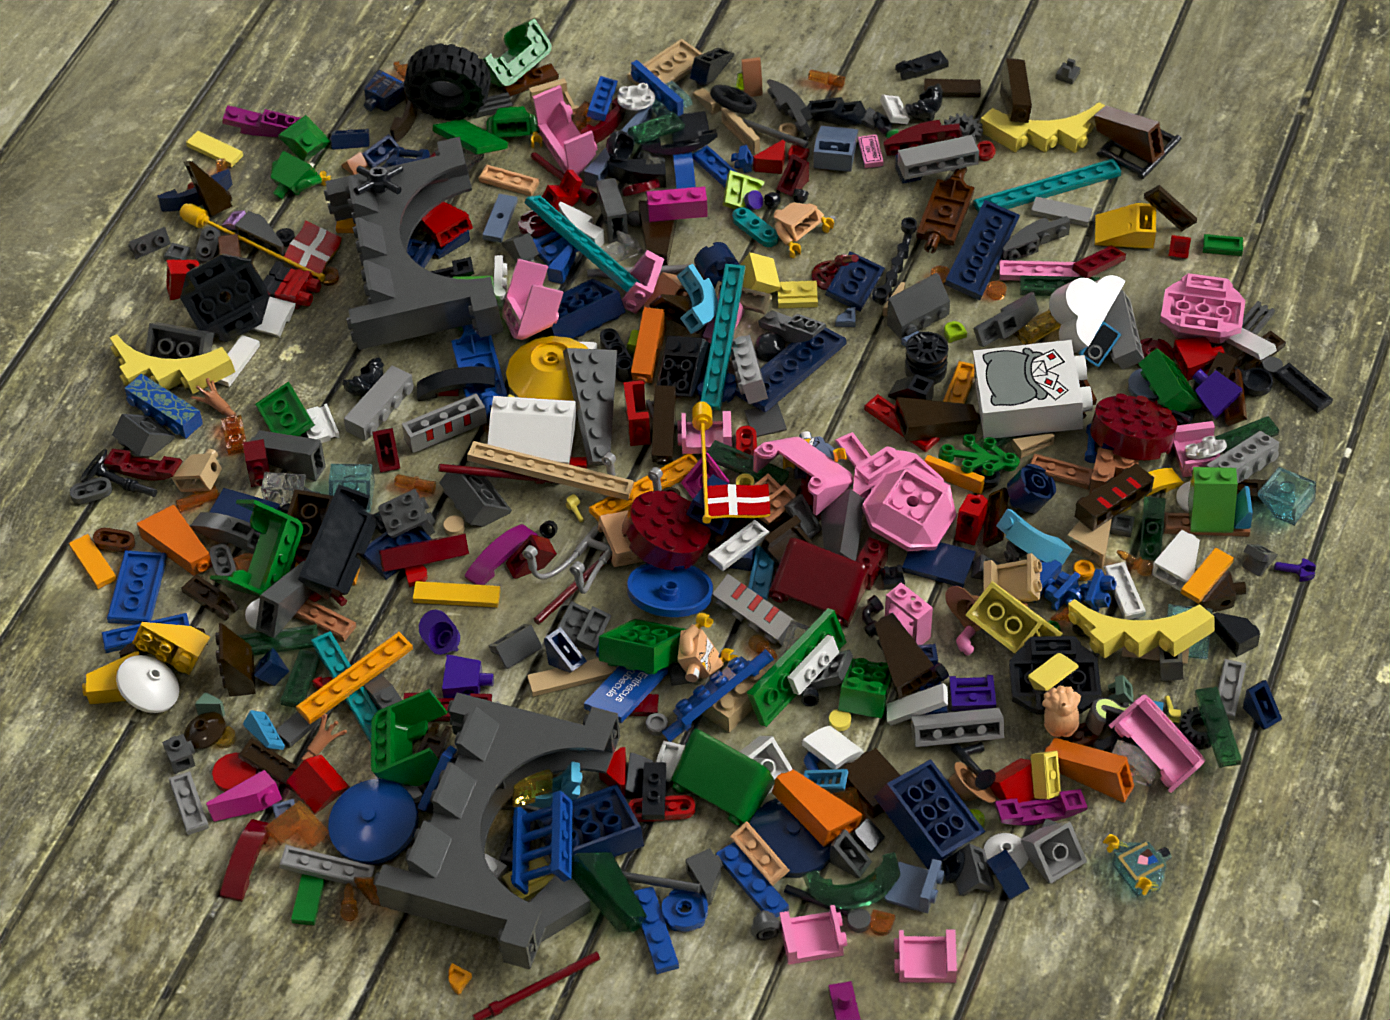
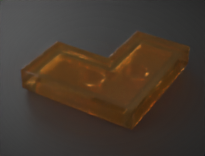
M301 800L265 826V830L279 846L296 833L311 848L329 836V830Z

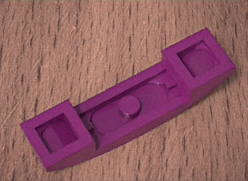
M524 524L509 529L495 539L476 558L466 572L465 578L474 585H485L495 576L494 570L515 553L531 534L536 536L538 534Z
M1081 789L1059 792L1058 797L1020 803H1018L1017 798L995 801V807L1001 823L1010 825L1044 824L1045 819L1058 821L1086 811L1088 808Z

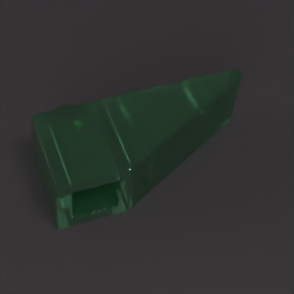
M1144 497L1140 533V560L1155 561L1161 554L1166 498Z

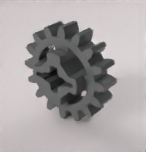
M957 113L956 117L950 115L949 120H944V125L959 123L962 137L972 135L975 143L976 141H981L983 136L982 123H979L978 118L973 119V115L966 117V113L963 116Z

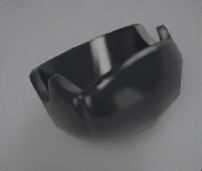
M620 130L611 133L606 143L608 155L619 161H625L630 157L634 148L633 137L628 135L627 132Z
M763 333L757 338L754 349L757 358L764 362H769L785 349L786 343L777 333Z

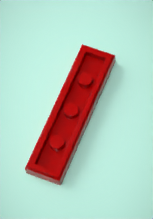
M879 394L864 405L866 412L903 436L894 414L895 405ZM935 437L910 442L924 452H927L939 442L940 438Z

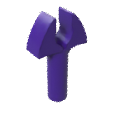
M1302 558L1301 563L1298 565L1275 562L1274 569L1296 573L1300 576L1299 582H1304L1315 577L1316 565Z

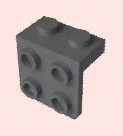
M416 489L389 500L378 507L390 538H395L420 525L427 535L435 533L433 528L435 520L431 512L427 513L426 510L429 508L425 497L421 498Z

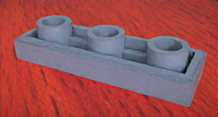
M498 195L483 232V240L502 243L518 202L516 196Z

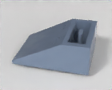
M821 126L815 142L814 168L852 171L858 129Z

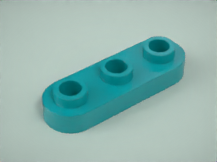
M737 208L733 211V223L764 247L777 245L779 236L773 227L747 208Z

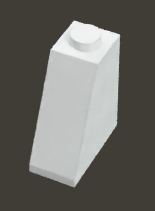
M1181 530L1154 561L1152 575L1181 591V588L1194 574L1200 540L1194 535Z

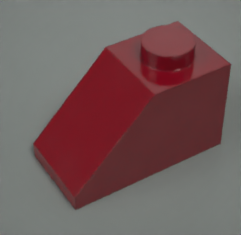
M531 534L506 562L513 578L518 579L532 573L529 570L527 559L522 554L528 545L535 547L538 551V554L535 556L537 571L544 569L557 555L549 539Z

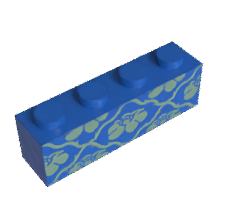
M142 373L124 388L127 396L126 400L131 406H136L147 416L150 415L160 425L170 428L176 435H181L186 439L203 424L201 413L198 409Z

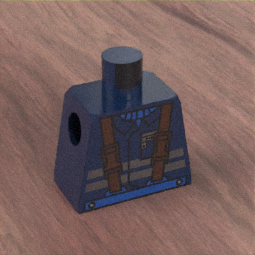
M381 70L376 72L364 89L366 99L364 107L370 112L376 107L387 112L405 100L404 82Z

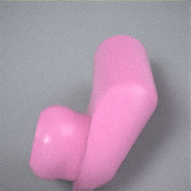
M967 626L956 640L959 650L963 651L967 656L974 651L970 639L975 634V630L971 626Z

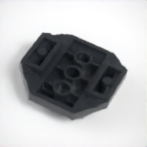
M221 253L186 273L180 299L198 330L213 332L214 338L229 342L262 324L270 293L250 259ZM227 291L230 293L231 298L228 300L223 299L220 293Z
M1075 636L1030 637L1024 643V646L1009 660L1012 702L1027 709L1030 713L1044 714L1046 707L1042 705V702L1044 701V694L1048 691L1034 690L1028 675L1054 655L1061 653L1075 662L1078 668L1052 688H1057L1058 686L1072 687L1073 692L1081 695L1077 708L1079 714H1082L1092 706L1094 700L1102 696L1098 658L1081 645V642Z

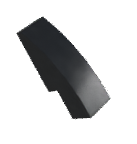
M842 97L809 101L807 105L812 115L811 119L837 125H861L867 113L861 101L845 103Z
M646 159L608 160V177L631 185L657 179L660 187L657 188H666L665 163L646 164Z

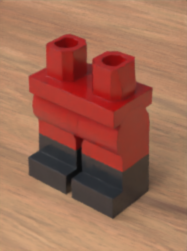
M279 261L275 262L269 271V275L263 280L270 293V297L295 303V309L299 310L301 305H311L313 295L310 291L318 293L321 289L320 280L312 278L310 271L284 267V263Z

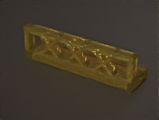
M1049 309L1030 320L1013 335L1024 345H1028L1060 328L1061 324L1054 319Z

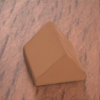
M360 151L341 166L352 175L358 174L356 172L358 166L366 168L368 163Z

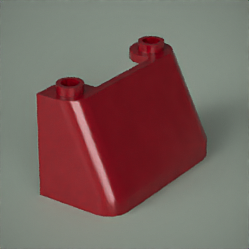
M790 538L770 587L769 597L778 603L787 602L789 598H792L822 611H826L828 608L835 610L840 626L848 628L868 586L869 571L866 566L803 540Z

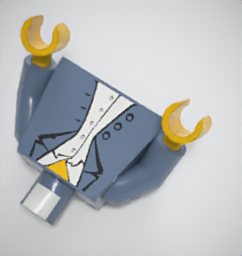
M808 431L802 432L799 435L800 438L833 461L847 460L845 448L835 449L830 444L825 443L823 437H812ZM783 457V469L792 467L794 469V479L807 477L805 471Z

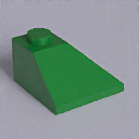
M307 115L278 135L284 144L304 162L331 143V140Z

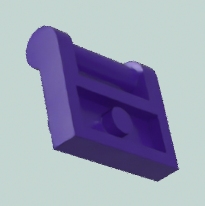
M993 675L973 678L949 676L952 711L996 708ZM962 686H986V687H962Z

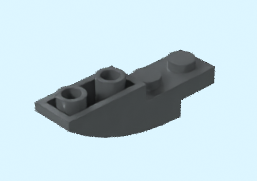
M767 80L770 87L767 91L772 99H777L774 101L779 111L783 110L786 116L790 115L792 120L796 118L795 126L799 132L803 131L806 137L813 134L807 123V120L811 119L812 115L798 94L778 81Z
M1067 216L1051 222L1044 217L1018 231L1003 247L1002 260L1016 261L1028 255H1033L1038 252L1039 245L1069 235L1071 221Z
M1030 292L1001 308V313L974 327L973 330L978 345L984 347L999 338L1005 339L1032 320L1039 311L1034 292Z
M773 310L766 313L758 321L760 328L777 333L784 341L791 343L809 341L827 327L826 323L800 314L790 317Z
M200 512L190 525L192 530L220 544L228 546L231 543L253 555L260 537V533L255 531L249 522L219 513Z

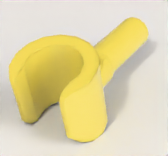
M572 494L566 499V507L574 512L579 522H583L584 518L576 507L580 504V500L575 494Z
M1165 696L1164 699L1168 709L1167 717L1172 722L1180 723L1181 710L1173 709L1170 696Z

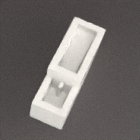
M563 202L559 203V212L599 247L605 243L604 229L593 224L592 216Z

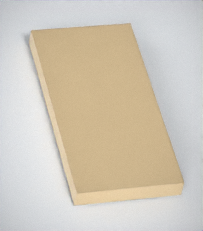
M680 39L643 65L670 87L691 72L694 58L703 53L683 39ZM631 72L627 74L628 80L637 86L639 83L633 80Z

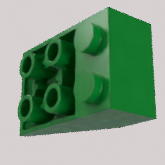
M852 658L841 686L838 710L882 718L892 683L887 663L871 662L865 658Z

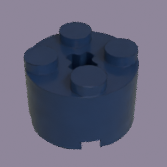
M722 242L713 243L714 246L709 248L707 246L703 247L694 259L697 271L704 280L709 278L714 288L718 281L722 282L725 264L739 265L729 247Z
M1028 464L1021 468L1007 483V492L1011 498L1010 504L1014 508H1020L1026 512L1036 514L1054 496L1056 484L1051 476L1048 478L1044 474L1046 472L1045 469L1035 464Z

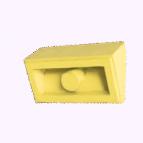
M1057 653L1030 673L1028 678L1034 690L1048 691L1075 671L1078 665L1063 654Z
M1049 751L1031 754L1034 797L1036 799L1058 797L1059 792H1061L1058 752Z

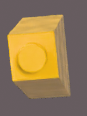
M139 651L126 655L86 674V683L82 684L83 695L87 696L89 704L126 701L117 687L116 674L120 665L126 659L140 655Z

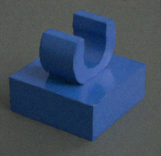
M747 145L740 146L739 153L731 155V161H735V168L739 169L742 167L744 173L752 172L753 156Z

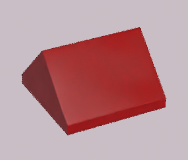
M322 755L305 759L286 781L315 815L350 788Z
M1019 758L995 773L996 778L990 788L1000 801L1017 798L1018 803L1036 799L1034 797L1031 760Z

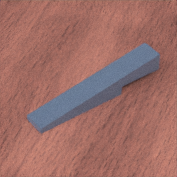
M652 105L639 110L621 130L633 137L634 145L653 116ZM606 148L584 171L585 185L596 188V181L605 180L607 177L608 160L616 159L608 155Z

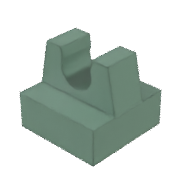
M1124 675L1115 677V682L1108 685L1109 691L1115 693L1110 695L1109 699L1117 703H1134L1132 684Z

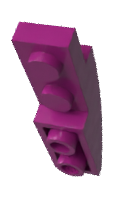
M227 105L222 124L239 127L242 134L278 137L280 133L301 118L264 109V113L261 114Z

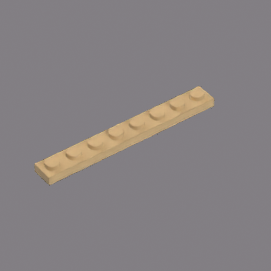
M473 441L467 454V461L627 501L634 485L633 480Z

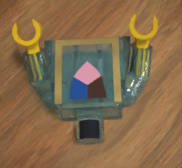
M1109 834L1104 839L1103 844L1109 845L1106 848L1109 853L1115 851L1112 865L1134 894L1138 897L1141 894L1146 895L1148 892L1159 891L1165 880V862L1172 858L1169 849L1163 847L1156 851L1149 842H1122L1115 835Z

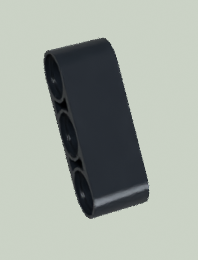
M612 328L602 330L600 332L601 349L617 350L616 379L620 382L631 381L633 360L619 334Z

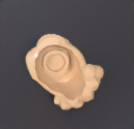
M1058 686L1057 688H1051L1044 694V701L1042 702V705L1046 707L1044 726L1053 737H1069L1078 729L1079 711L1077 706L1080 703L1081 695L1073 692L1072 687Z

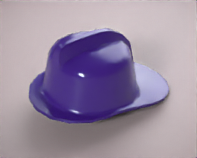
M435 609L425 613L420 619L419 634L431 651L438 655L453 651L457 652L461 636L451 619L441 610Z

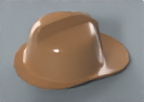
M960 586L948 588L945 593V599L953 614L965 628L971 626L975 632L981 630L980 626L965 616L980 596L970 595L969 592Z
M961 762L954 764L955 772L947 781L961 800L972 801L979 797L988 803L996 801V796L990 787L980 790L975 786L976 776L966 765Z

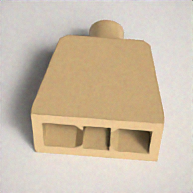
M208 449L205 454H192L177 469L171 478L180 492L210 491L222 470L216 460L218 453L215 450Z

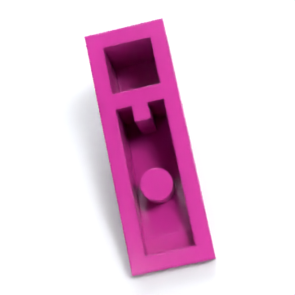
M263 770L206 802V806L212 820L215 822L262 811L282 800L276 782Z

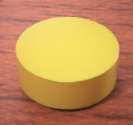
M838 709L833 710L829 715V725L837 731L847 730L851 725L850 713L839 711Z

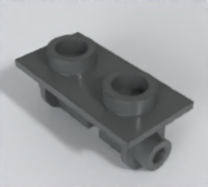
M164 226L129 241L128 247L130 251H133L134 257L137 259L168 246L171 242Z

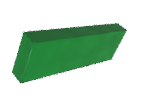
M302 874L291 917L293 924L315 926L326 879Z

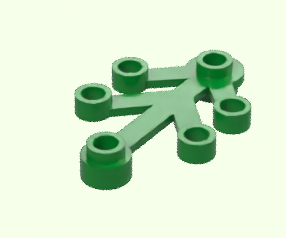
M971 434L964 435L962 444L974 452L955 450L952 445L944 444L939 449L938 454L939 459L948 463L953 462L955 457L972 459L973 461L963 460L961 470L965 473H971L974 469L982 466V473L986 476H992L994 472L1001 469L1014 471L1020 463V459L1015 454L1005 453L997 447L994 438L986 437L982 448L975 443L976 438ZM986 450H990L995 455L989 454Z

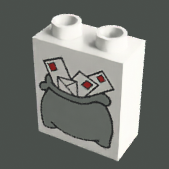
M1072 340L973 351L974 379L984 439L986 437L1003 438L1083 429V412L1093 411L1091 387H1080L1079 380H1087L1085 355L1074 356Z

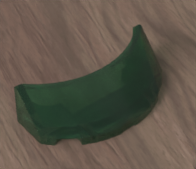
M892 852L882 855L881 864L874 868L870 875L853 883L835 885L832 879L821 877L818 870L805 873L802 877L813 898L825 905H835V908L848 910L869 906L882 899L898 881L901 873L896 853Z

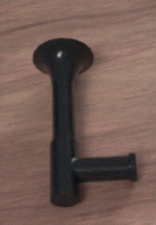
M979 742L966 748H962L959 744L952 745L951 751L975 774V786L980 790L989 788L995 781V772L991 769L982 770L969 756L978 752H984L983 743Z

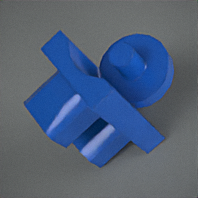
M1096 569L1092 581L1089 580L1087 584H1081L1079 587L1083 591L1081 593L1083 601L1091 606V610L1099 612L1102 607H1109L1111 597L1109 593L1105 592L1106 590H1115L1117 582L1114 576L1105 575L1102 569Z
M1062 571L1056 579V584L1060 588L1049 585L1045 589L1044 597L1052 602L1051 609L1057 612L1064 603L1068 605L1074 599L1080 603L1082 602L1081 593L1083 591L1079 588L1077 581L1080 578L1079 573L1074 572L1071 576Z

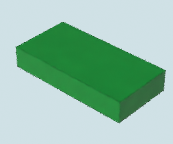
M1204 234L1203 253L1242 256L1243 237Z

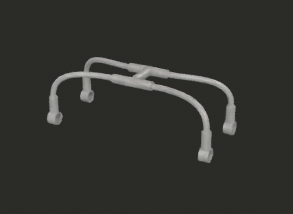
M607 452L601 461L606 466L607 474L615 476L614 463L616 456L611 452ZM653 467L648 473L649 479L652 480L654 491L662 490L660 478L663 472L658 467ZM598 524L590 530L575 548L574 553L562 565L549 573L539 574L537 572L535 556L538 554V551L535 547L528 545L522 552L524 558L528 561L529 570L533 576L538 579H547L569 566L588 546L605 551L599 558V562L593 569L585 586L582 574L585 570L584 565L579 561H575L569 568L571 574L575 577L576 586L581 594H585L589 590L602 565L607 563L613 553L609 544L594 540L600 533L598 531Z

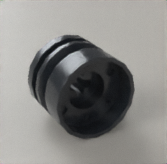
M919 332L912 335L906 344V376L917 374L933 380L934 385L940 383L947 373L949 350L947 341L941 335L934 332Z

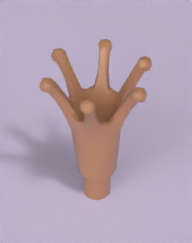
M206 378L210 391H204L200 386H196V389L201 391L205 398L191 396V399L209 404L222 415H226L230 420L236 417V413L230 409L227 402L217 392L214 380L210 382V379Z
M323 714L318 733L308 746L307 752L301 760L304 761L307 758L317 756L329 742L340 735H345L347 730L331 735L334 727L338 725V721H335L327 730H324L327 714Z

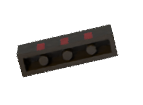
M1137 463L1130 468H1125L1121 474L1115 478H1110L1103 486L1095 488L1086 497H1081L1076 503L1074 517L1091 531H1094L1151 493L1154 477Z

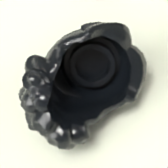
M941 85L929 86L920 94V100L912 105L906 104L907 114L917 120L933 121L935 113L939 111L943 102L942 94L944 91Z
M380 357L371 359L366 366L361 368L360 376L343 380L344 390L354 396L363 397L383 376L384 363Z

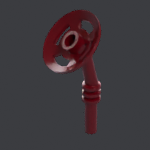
M841 254L837 255L834 260L823 261L817 264L812 270V281H817V287L827 290L838 272L837 269L839 270L841 266H847L849 263L857 262L859 260L858 255ZM820 275L821 279L826 281V283L822 282L817 276Z

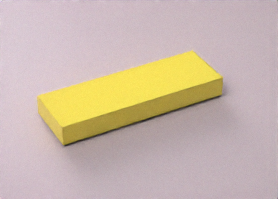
M197 131L186 142L187 147L231 168L243 157L242 151L200 131Z

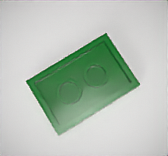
M289 381L255 404L268 428L273 433L300 436L315 426Z

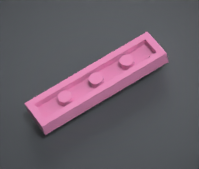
M1000 260L999 264L1000 280L1072 282L1079 278V274L1072 270L1073 263L1075 262Z

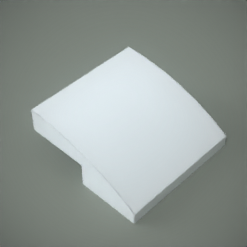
M270 297L262 324L251 330L280 338L286 322H290L296 304Z
M832 726L818 729L802 741L803 747L832 769H838L844 763H852L864 752Z

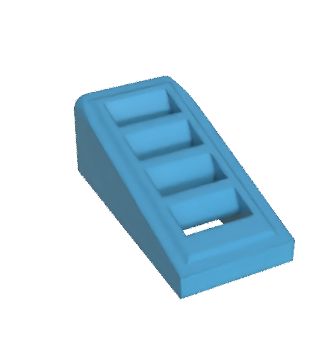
M249 711L243 722L244 727L266 748L283 750L285 745L267 714L260 711Z
M804 770L803 776L826 791L836 793L845 791L848 770ZM841 777L840 784H836L837 778Z

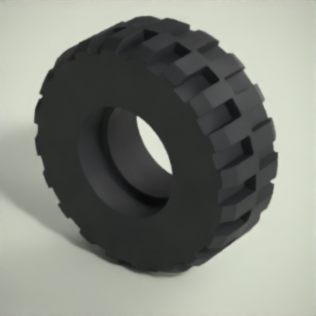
M443 43L428 45L424 49H419L410 57L404 79V91L413 106L420 109L424 114L432 115L438 119L461 120L478 113L486 104L491 82L490 71L485 62L476 53L468 51L467 48L458 47L454 44L444 45Z

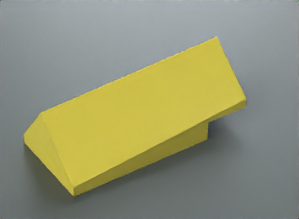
M991 581L965 615L1013 653L1022 648L1030 637L1061 636L1063 634L993 581Z

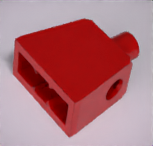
M167 260L166 288L170 300L180 299L186 273L199 266L197 260Z
M1205 337L1174 341L1173 355L1187 381L1193 380L1192 376L1199 369L1207 374L1218 352L1224 353L1222 346L1212 348L1209 340Z
M968 494L958 511L955 540L975 546L986 519L988 500L985 496L981 494ZM969 521H973L971 524L972 528L967 525Z

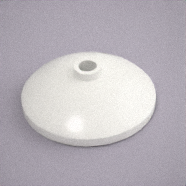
M137 655L126 659L118 668L116 674L117 687L123 698L133 707L148 713H161L170 709L177 701L179 696L178 680L173 671L162 661L150 656Z

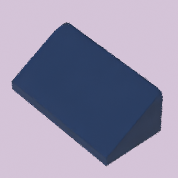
M370 130L332 131V149L369 147Z
M388 134L363 152L362 155L367 161L368 166L374 168L391 157L395 147L400 146Z

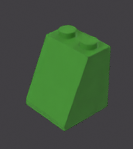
M1193 467L1188 495L1190 532L1233 533L1238 486L1236 468Z

